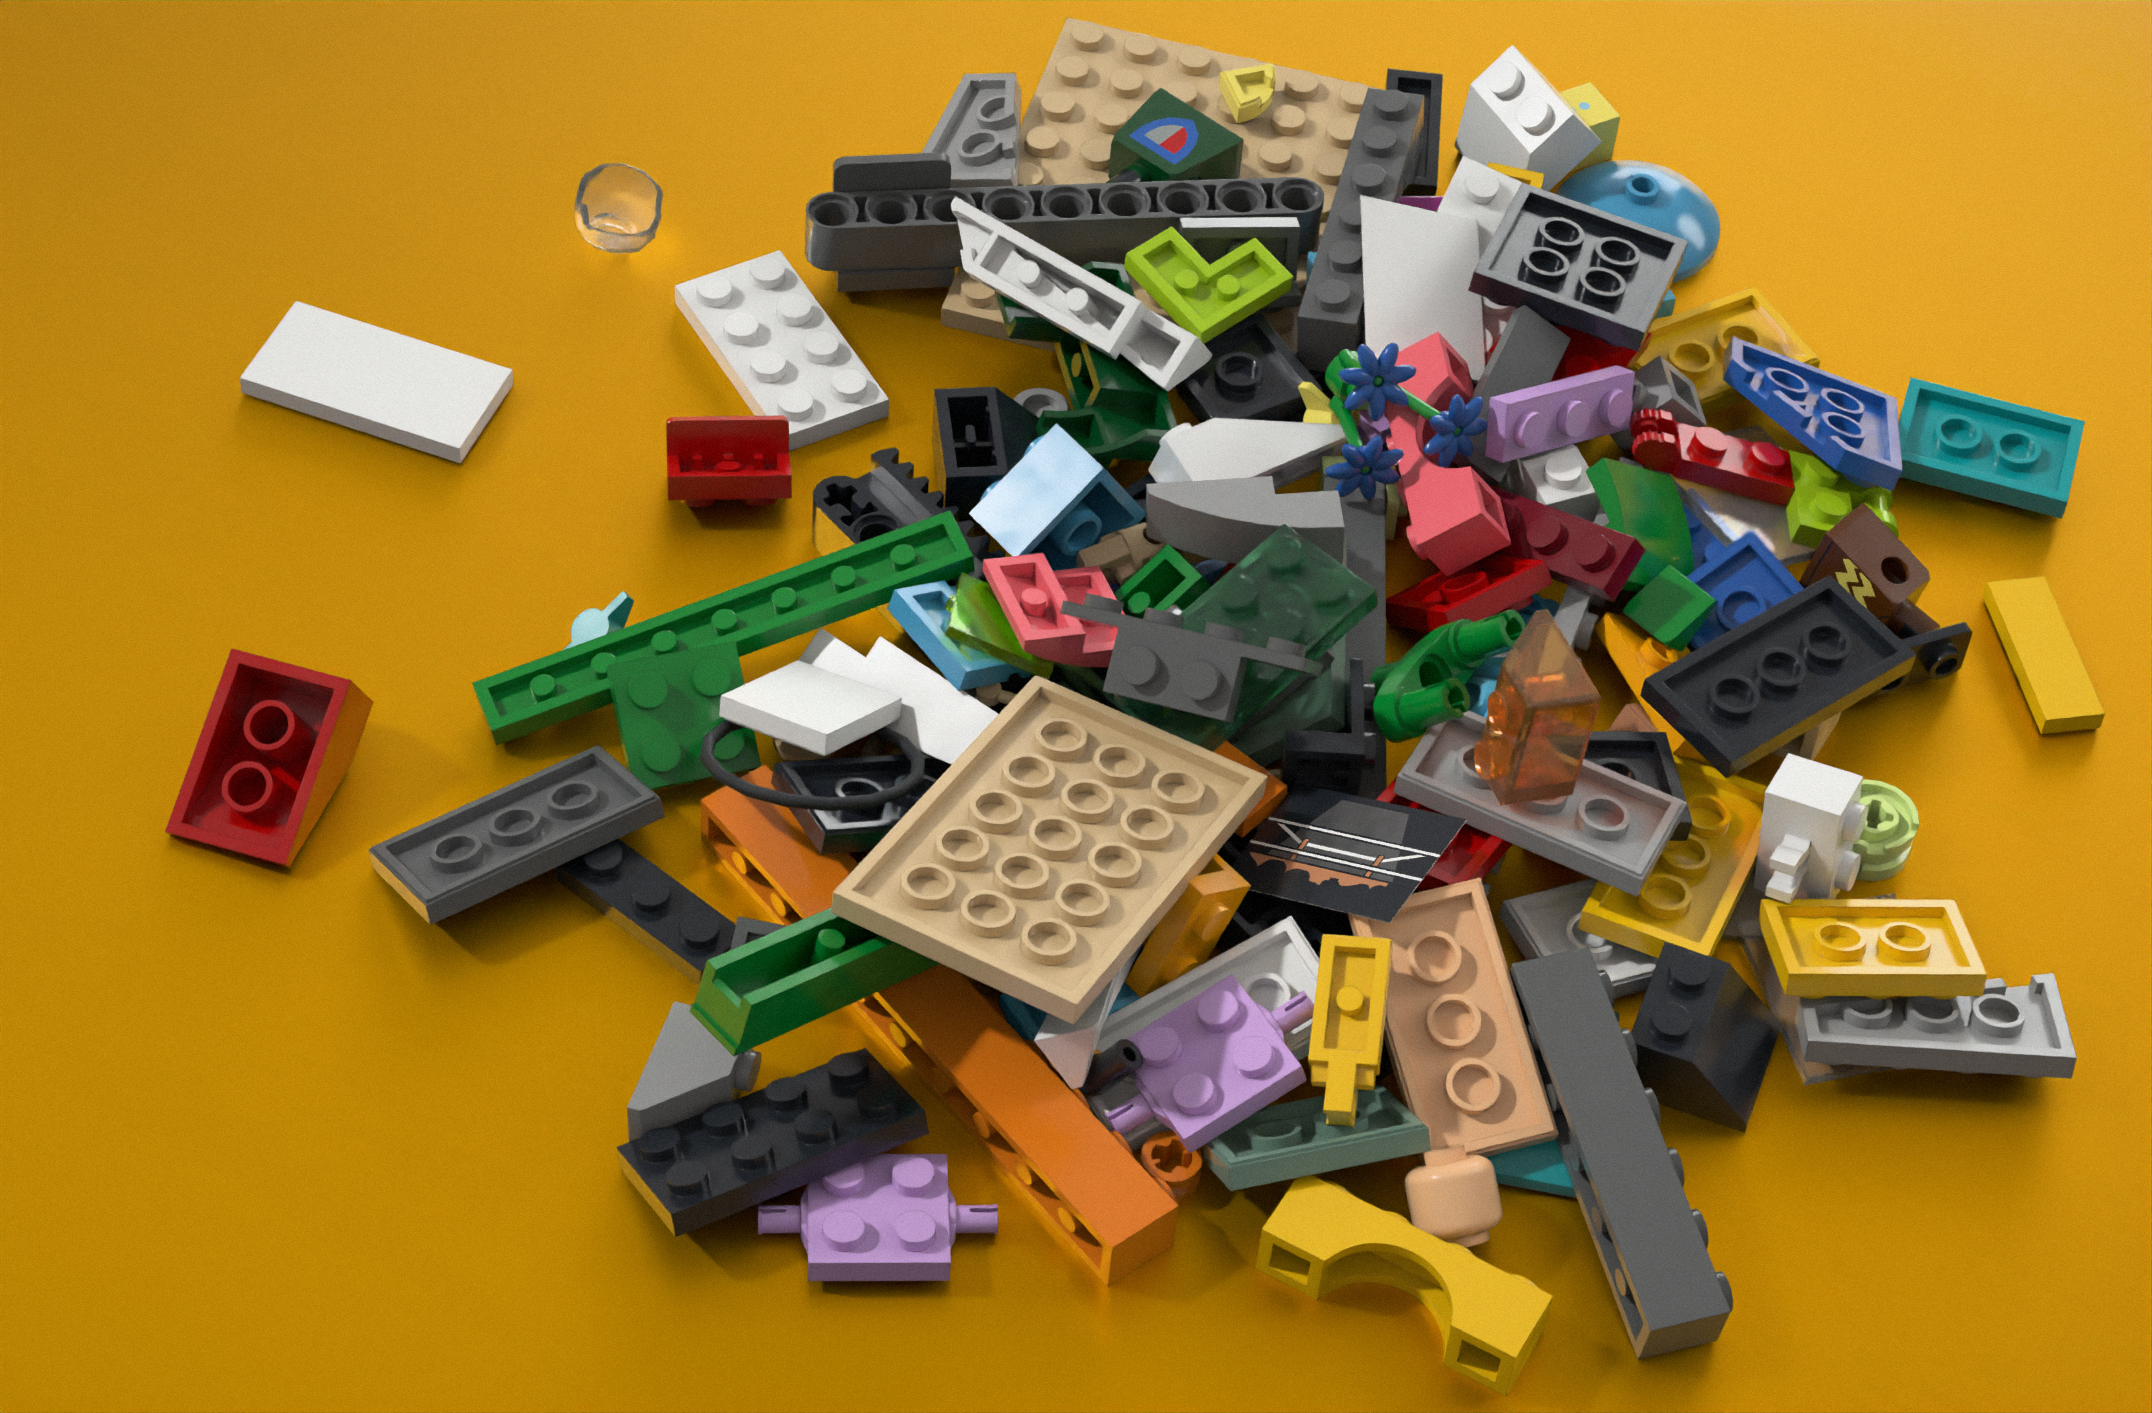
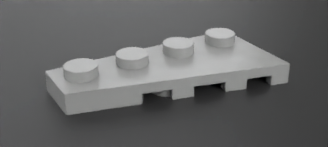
M2054 973L2032 975L2030 985L2008 988L2002 978L1987 979L1983 996H1957L1948 1000L1936 999L1930 996H1908L1890 999V997L1887 999H1871L1865 996H1825L1820 999L1800 998L1795 1018L1804 1062H1820L1828 1065L1882 1066L1899 1070L1913 1068L1956 1071L1964 1074L1991 1073L2022 1075L2029 1078L2053 1077L2071 1079L2077 1060Z

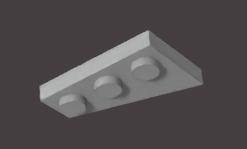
M1016 73L964 74L922 153L941 152L949 156L951 162L950 188L1018 186L1021 88Z

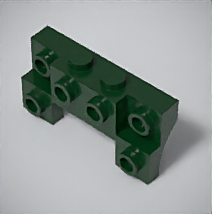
M1091 261L1081 266V268L1135 297L1127 271L1124 269V264ZM997 293V301L1009 339L1053 342L1074 409L1068 411L1043 410L1036 424L1038 436L1045 435L1057 423L1106 471L1113 459L1153 461L1161 447L1159 445L1160 439L1177 426L1167 395L1168 391L1158 386L1121 354L1115 360Z

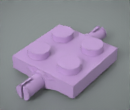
M1230 974L1127 1038L1138 1047L1143 1057L1141 1068L1132 1073L1136 1079L1139 1094L1111 1112L1105 1113L1107 1121L1113 1130L1124 1136L1155 1117L1158 1122L1172 1129L1187 1151L1192 1153L1307 1081L1301 1064L1287 1047L1284 1035L1313 1018L1314 1004L1307 997V994L1301 991L1296 997L1269 1012L1263 1006L1253 1002L1233 974Z
M878 1154L807 1183V1188L801 1197V1205L758 1204V1235H762V1233H800L801 1242L808 1253V1281H950V1249L955 1241L956 1233L997 1234L998 1205H956L955 1198L948 1187L947 1154Z

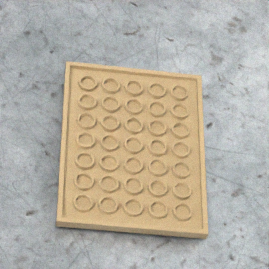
M1067 17L1020 126L1018 186L1106 183L1110 180L1108 177L1111 142L1114 135L1155 91L1162 88L1244 139L1239 179L1300 177L1314 181L1322 188L1324 204L1317 246L1314 250L1310 251L1317 252L1368 88H1380L1322 76L1306 70H1296L1274 65L1276 82L1271 104L1259 116L1242 123H1236L1219 89L1220 72L1270 63ZM1308 253L1298 255L1296 281L1300 290V305L1297 307H1284L1277 312H1261L1296 357L1297 315L1305 293ZM1122 261V262H1106V263L1125 264V261ZM1074 263V264H1076V265H1078V266L1081 267V266H1083V265H1085V264H1087V263ZM959 267L941 308V325L1056 352L1053 342L1009 339L996 297L998 292L971 278L964 271L963 267ZM1127 272L1135 298L1142 301L1149 310L1178 325Z

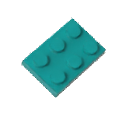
M1910 377L1899 418L1902 473L1900 477L2062 518L2069 498L2085 421Z

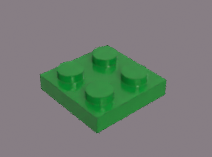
M731 641L608 665L606 671L627 770L651 790L714 778L700 760L703 737L724 721V718L719 716L721 695L744 685L736 642ZM743 728L730 732L715 744L714 757L726 771L738 774L761 767L753 730Z

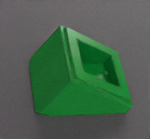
M1668 565L1628 602L1622 612L1664 645L1682 652L1719 601L1676 568Z

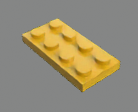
M1673 755L1693 822L1687 841L1668 842L1637 897L1597 880L1582 909L1578 929L1659 958L1665 942L1712 957L1756 866L1765 791L1768 787L1735 775L1725 778L1715 768Z

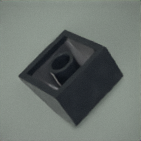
M1665 942L1631 1031L1637 1049L1636 1069L1643 1087H1650L1653 1090L1658 1104L1745 1133L1782 1024L1730 963Z

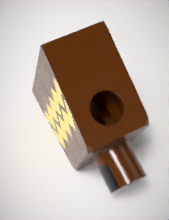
M1861 503L1824 535L1799 580L1800 585L1805 589L1830 575L1900 640L1937 630L1941 627L1916 605L1931 579L1928 569L1864 503Z

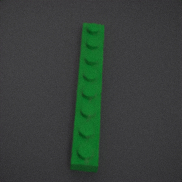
M951 510L481 679L473 682L472 685L495 745H499L612 704L613 700L606 667L610 664L731 641L736 642L738 656L741 657L889 603L895 589L939 581L947 582L974 572V557Z

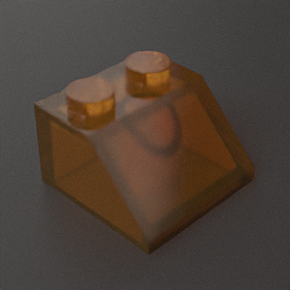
M1548 609L1535 611L1502 662L1495 691L1488 698V716L1481 741L1476 743L1474 749V762L1477 773L1481 779L1487 780L1500 805L1573 795L1602 699Z

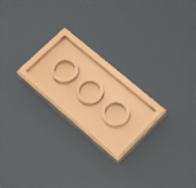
M1481 878L1411 894L1390 923L1348 914L1354 936L1391 938L1393 952L1383 1037L1403 1105L1429 1128L1430 1148L1463 1143L1466 1156L1479 1155L1488 1157L1555 1140L1559 1133ZM1423 1152L1418 1153L1421 1165L1425 1164Z

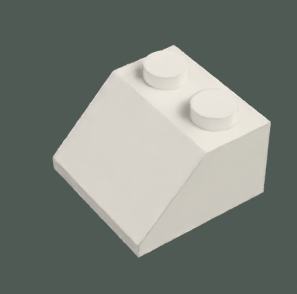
M1511 45L1470 84L1454 146L1462 156L1485 166L1488 165V162L1544 173L1542 189L1549 192L1602 141L1548 79L1519 50Z

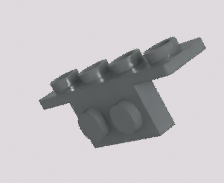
M1086 593L1083 605L1064 600L1062 603L1061 614L1118 629L1103 687L1104 692L1233 723L1248 660L1320 677L1323 664L1304 658L1307 646L1268 637L1266 648L1243 643L1246 631L1207 622L1204 634L1182 629L1183 616L1147 607L1144 619L1121 614L1124 602Z

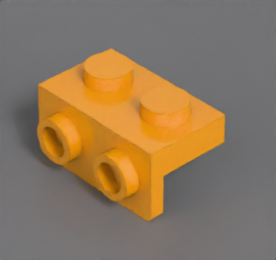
M1216 853L1200 874L1189 881L1185 892L1146 937L1142 944L1144 949L1124 982L1142 998L1204 964L1251 885Z

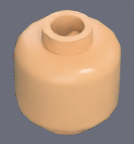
M1463 1143L1430 1148L1431 1151L1423 1152L1425 1164L1414 1167L1407 1173L1404 1180L1412 1225L1447 1243H1456L1464 1247L1488 1241L1490 1239L1489 1229L1495 1227L1503 1215L1492 1162L1479 1155L1466 1156Z

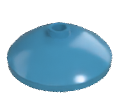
M1639 160L1602 162L1571 175L1555 193L1687 240L1688 244L1683 260L1672 283L1684 280L1699 272L1708 264L1716 251L1720 237V220L1715 206L1697 185L1670 168Z

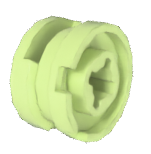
M1863 779L1859 803L1868 806V814L1862 834L1857 843L1853 844L1852 852L1861 855L1856 879L1880 881L1892 878L1904 868L1912 848L1911 844L1919 827L1918 810L1911 798L1897 787L1882 781Z

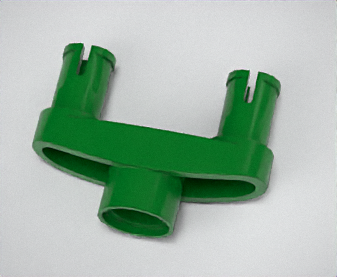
M1512 609L1475 622L1470 619H1460L1441 625L1421 639L1400 660L1376 668L1370 677V682L1375 683L1373 710L1376 723L1385 738L1392 743H1400L1420 737L1430 726L1463 717V713L1467 712L1470 707V697L1465 684L1475 669L1481 666L1486 658L1519 649L1521 647L1520 644L1525 643L1527 628L1520 614Z

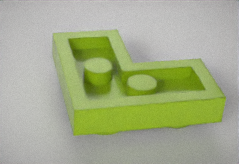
M1172 226L1126 253L1124 269L1181 328L1197 336L1203 344L1289 292L1293 280V275L1256 238L1251 239L1209 265Z

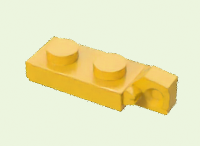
M1323 934L1308 1062L1312 1071V1086L1326 1087L1323 1108L1324 1113H1327L1326 1125L1354 1127L1358 1089L1374 1091L1376 1075L1380 1073L1393 952L1391 938Z

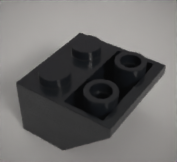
M996 387L934 389L932 446L938 491L944 494L943 508L956 505L959 508V522L971 520L975 524L974 527H982L969 513L980 502L986 489L993 483L1002 480L1024 457L1028 446L1039 437L1036 429L1039 417Z

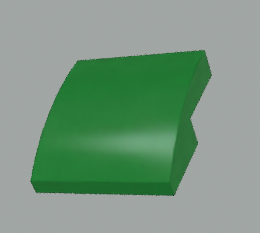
M1605 457L1586 470V474L1609 519V523L1605 527L1635 537L1646 550L1622 589L1639 593L1668 565L1673 566L1686 577L1694 572L1692 542L1687 517L1671 476Z

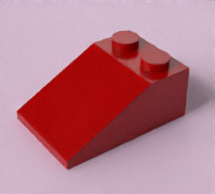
M231 648L165 832L171 836L290 868L351 766L374 702L349 679Z

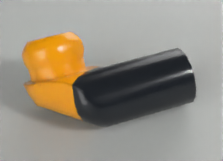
M1128 1039L1117 1041L1104 1052L1095 1049L1083 1086L1078 1089L1087 1096H1099L1107 1092L1141 1068L1143 1057L1140 1050ZM1048 1059V1064H1049V1066H1050L1054 1071H1057L1056 1068L1052 1065V1063H1051V1062L1049 1061V1059ZM1060 1075L1061 1080L1066 1083V1081H1065V1080L1063 1079V1077Z

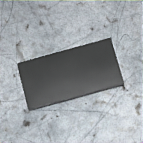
M597 745L372 846L368 851L373 869L432 925L665 816L661 798L600 745Z

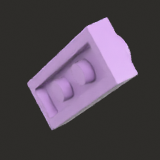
M1615 365L1490 397L1485 456L1504 463L1629 429L1633 407L1632 396L1635 371Z

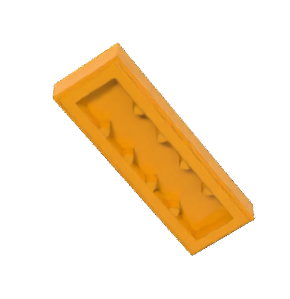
M1606 612L1595 626L1596 633L1657 731L1666 732L1672 755L1711 764L1640 696L1644 680L1647 677L1678 660L1675 651L1664 645L1631 618Z

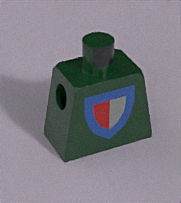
M1159 88L1114 135L1111 142L1108 177L1110 180L1106 183L1239 179L1244 139L1166 90Z

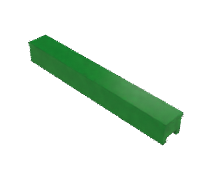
M831 908L707 960L695 1002L691 1004L689 1012L734 1057L941 963L831 913Z

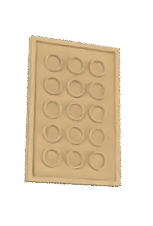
M1035 675L833 891L831 913L1074 1025L1185 892L1189 881L1200 874L1263 798L1267 776Z

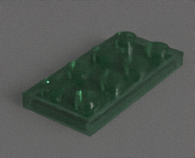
M1284 523L1179 615L1184 617L1182 629L1204 634L1207 622L1246 631L1243 643L1266 648L1268 637L1284 639L1306 645L1307 649L1304 658L1316 661L1378 606L1376 589ZM1248 660L1233 723L1104 692V696L1125 714L1213 752L1301 673ZM1105 680L1101 682L1102 688L1104 687Z

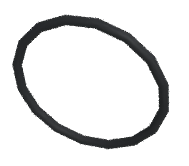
M724 720L703 737L700 754L701 762L717 781L747 797L788 808L821 811L872 808L904 798L924 779V756L907 737L886 726L871 734L898 747L911 761V774L899 785L869 795L828 798L787 794L754 785L726 771L714 757L715 744L730 732L745 728L727 720Z

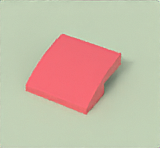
M1044 553L983 560L982 570L1023 651L1056 663L1083 667H1109L1118 629L1079 620L1060 613L1063 600L1083 605L1086 593L1117 600L1099 566L1053 571Z

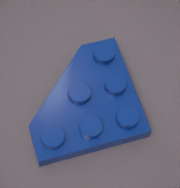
M1734 336L1731 337L1723 355V380L1832 468L1842 472V475L1848 481L1864 488H1873L1877 485L1893 491L1902 473L1897 398Z

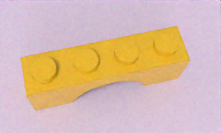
M1313 1175L1298 1177L1294 1180L1262 1228L1255 1268L1316 1300L1342 1286L1365 1282L1386 1284L1409 1293L1428 1308L1440 1327L1443 1337L1442 1364L1504 1396H1507L1543 1336L1553 1295L1539 1289L1529 1279L1521 1275L1509 1274L1475 1257L1464 1246L1456 1243H1447L1413 1226L1402 1215L1391 1211H1383L1351 1195L1340 1184L1329 1180H1321Z

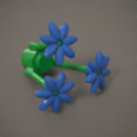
M1396 343L1388 344L1381 352L1378 360L1374 352L1365 344L1359 345L1357 351L1344 349L1328 365L1325 373V382L1334 393L1333 398L1329 402V408L1338 417L1348 444H1344L1341 448L1343 457L1347 462L1331 465L1325 469V473L1330 478L1341 480L1335 488L1339 492V497H1345L1359 487L1361 494L1367 500L1375 496L1376 481L1383 484H1395L1400 480L1399 474L1390 467L1402 460L1403 450L1393 449L1382 452L1383 440L1381 436L1373 437L1364 446L1351 415L1353 410H1368L1372 420L1377 422L1384 414L1385 398L1393 404L1407 406L1430 421L1431 427L1438 434L1425 445L1423 451L1429 455L1439 453V467H1448L1454 460L1457 452L1466 458L1470 457L1473 453V444L1468 436L1479 435L1488 426L1484 419L1477 418L1484 405L1483 399L1480 396L1475 397L1465 406L1463 398L1456 394L1451 399L1449 411L1440 412L1398 385V383L1412 378L1416 373V368L1412 365L1394 366L1399 352Z

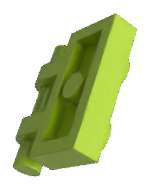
M1791 450L1788 451L1795 487L1788 503L1785 504L1791 543L1817 549L1824 535L1861 503L1867 505L1895 536L1899 537L1896 517L1889 512L1893 503L1892 491L1877 485L1873 488L1860 487L1848 481L1842 475V472L1832 468L1818 455L1811 456Z

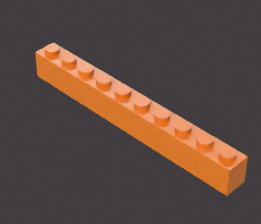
M766 764L740 777L751 784L776 790L771 784L773 772ZM724 786L701 799V841L777 924L789 926L831 908L833 891L859 865L848 852L820 854L788 807L747 797L728 786ZM939 964L850 1004L1108 1287L1173 1246L1179 1206L1168 1184L1159 1177L1152 1178L1134 1159L1132 1150L1124 1137L1115 1130L1108 1131L1091 1113L1089 1104L1078 1088L1071 1089L1069 1085H1065L1048 1067L1047 1060L1041 1049L1032 1040H1023L1006 1022L1005 1015L998 1003L989 995L982 996L965 978L964 974Z

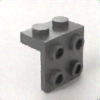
M941 152L845 156L836 159L833 163L832 192L950 188L951 186L950 158L947 154ZM955 267L835 271L838 292L951 287L955 276Z

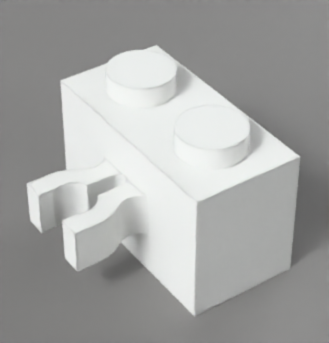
M1790 753L1787 754L1765 791L1754 888L1764 892L1765 896L1789 904L1793 899H1835L1840 889L1847 892L1851 890L1861 862V855L1852 852L1853 844L1859 840L1868 814V806L1859 803L1863 776Z

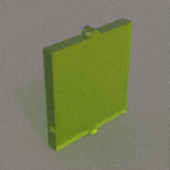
M962 572L957 581L954 595H950L945 604V609L950 613L944 636L1048 680L1053 671L1054 662L1023 651L990 584Z

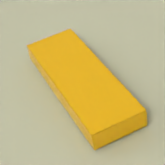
M2045 576L1987 582L1983 599L2040 733L2047 734L2100 728L2105 712Z

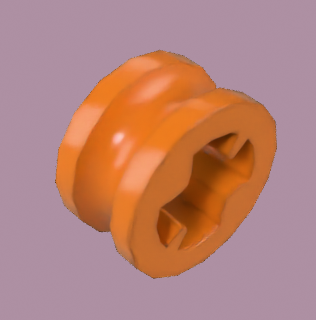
M1164 1131L1149 1137L1144 1143L1140 1156V1165L1152 1178L1159 1177L1164 1180L1173 1191L1176 1200L1180 1201L1191 1196L1197 1189L1203 1156L1201 1148L1189 1153L1174 1131ZM1170 1159L1181 1163V1166H1176L1171 1173L1160 1170V1166L1164 1167L1167 1165Z

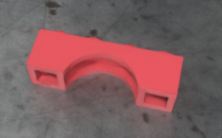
M1439 332L1398 352V358L1394 366L1412 365L1416 368V373L1412 378L1398 383V385L1440 412L1449 411L1451 399L1456 394L1463 398L1465 406L1468 404L1474 392L1468 364ZM1385 398L1384 416L1389 421L1391 434L1386 436V443L1389 450L1401 449L1404 452L1402 460L1397 463L1402 479L1396 483V488L1401 501L1410 514L1412 525L1407 527L1406 532L1409 542L1418 557L1422 560L1429 558L1446 576H1449L1511 545L1500 497L1471 466L1462 468L1439 467V453L1429 455L1423 451L1425 445L1438 434L1431 427L1430 421L1407 406L1393 404Z

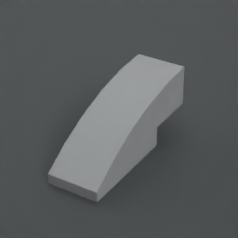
M1272 476L1146 484V534L1149 538L1186 552L1218 561L1251 567L1292 571H1342L1345 526L1338 490L1275 494Z

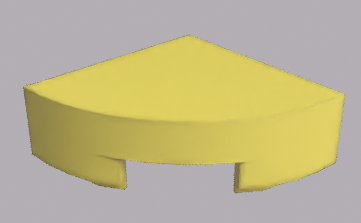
M1273 63L1220 72L1219 89L1236 123H1242L1259 116L1271 104L1276 82V71Z

